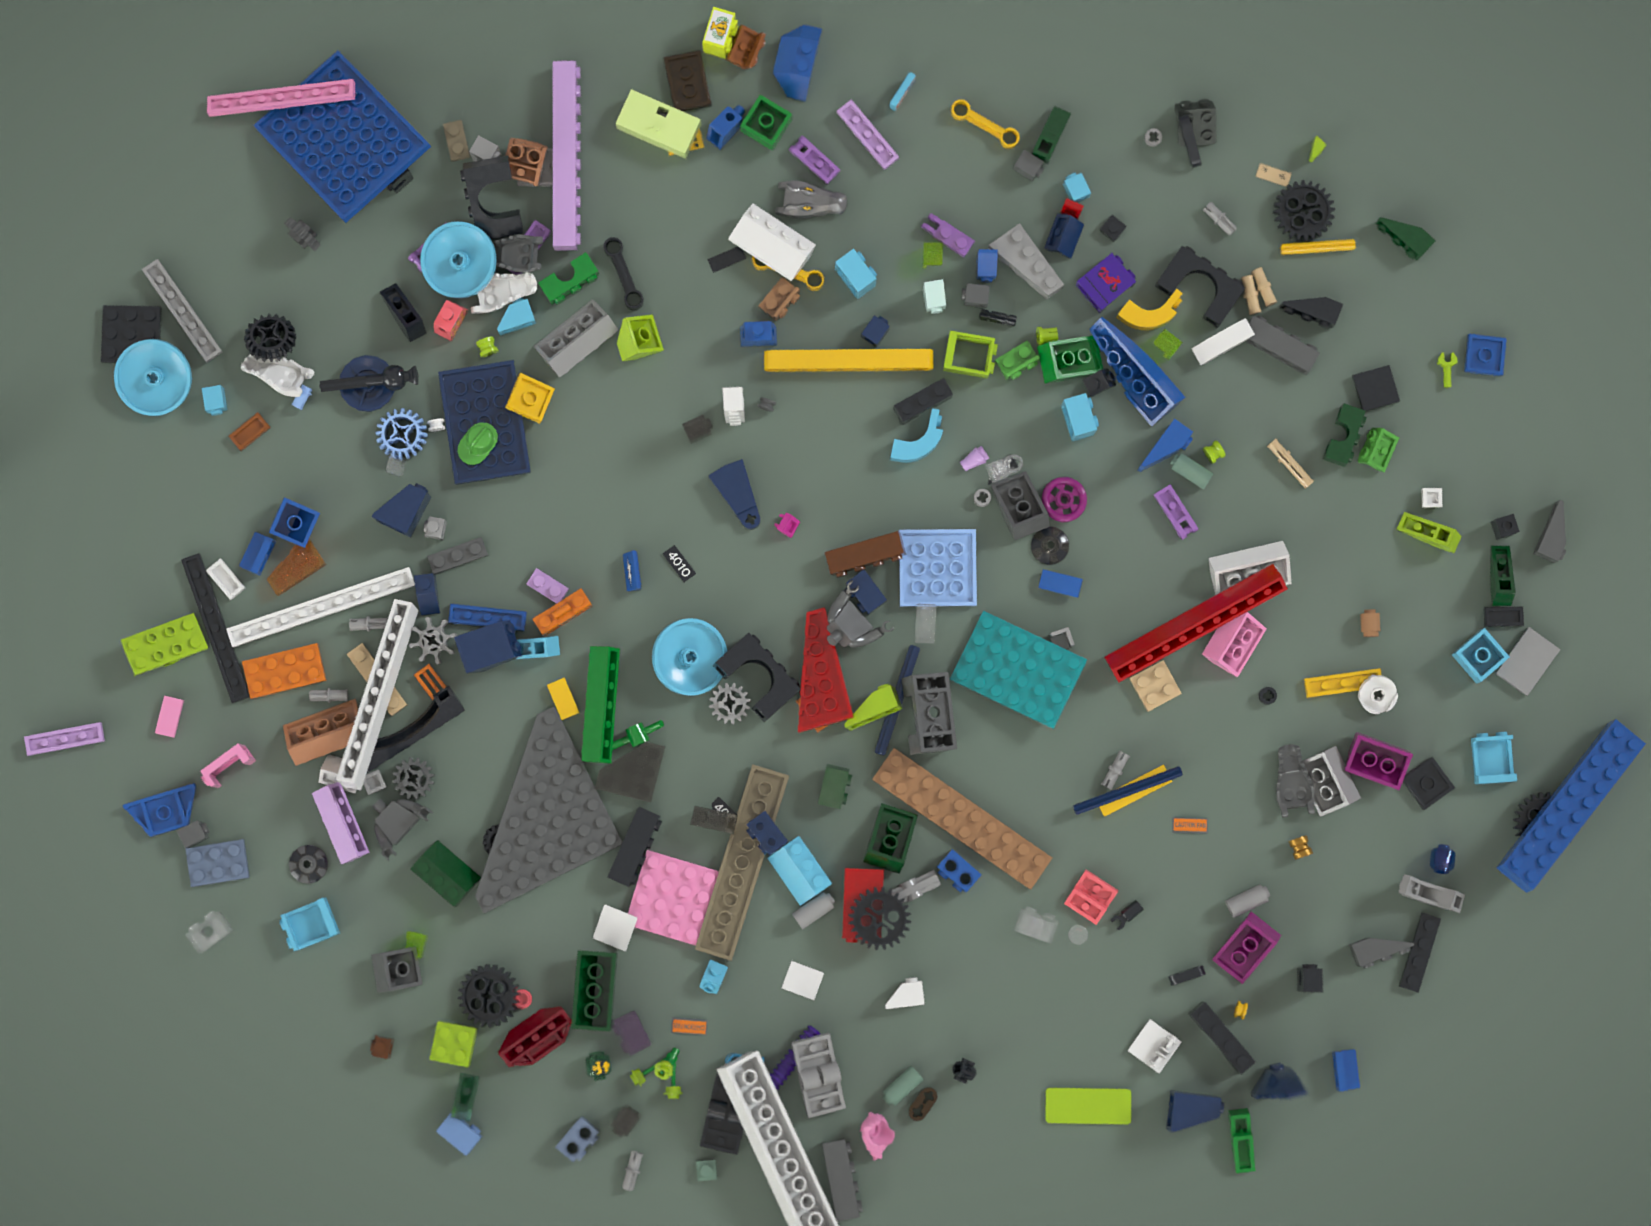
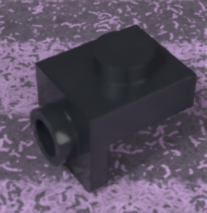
M1109 369L1100 370L1083 379L1090 397L1116 386L1115 376Z

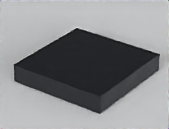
M1390 365L1352 376L1361 408L1365 412L1400 402Z
M1430 757L1405 775L1403 780L1404 785L1423 810L1455 789L1433 757Z

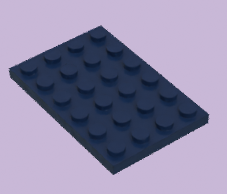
M514 360L438 372L455 485L531 473L523 416L505 408L517 380ZM480 422L492 425L498 435L495 447L481 463L469 465L463 462L458 455V445L467 431L473 425Z

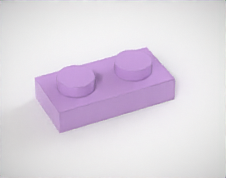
M537 568L526 583V585L556 604L563 600L569 588Z

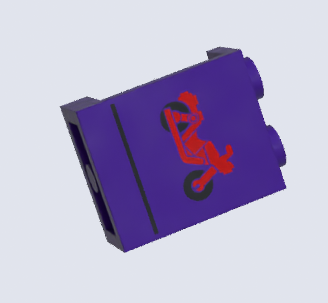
M1113 253L1109 254L1076 282L1078 289L1099 313L1104 311L1112 301L1136 283L1134 273L1130 269L1126 270L1122 259L1118 255L1114 256Z

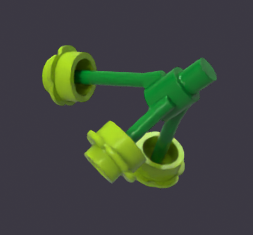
M673 1047L666 1057L643 1072L639 1068L634 1071L631 1070L633 1074L630 1075V1078L635 1086L637 1084L642 1086L646 1082L644 1076L654 1070L655 1075L663 1080L671 1076V1087H666L664 1095H668V1099H679V1095H682L683 1092H681L680 1086H676L675 1070L680 1050Z

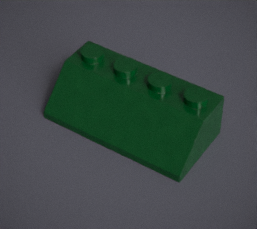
M577 950L571 1029L612 1031L618 953Z

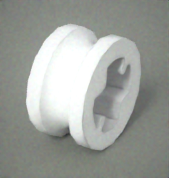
M444 419L427 421V424L430 425L428 431L435 432L446 429L443 426Z

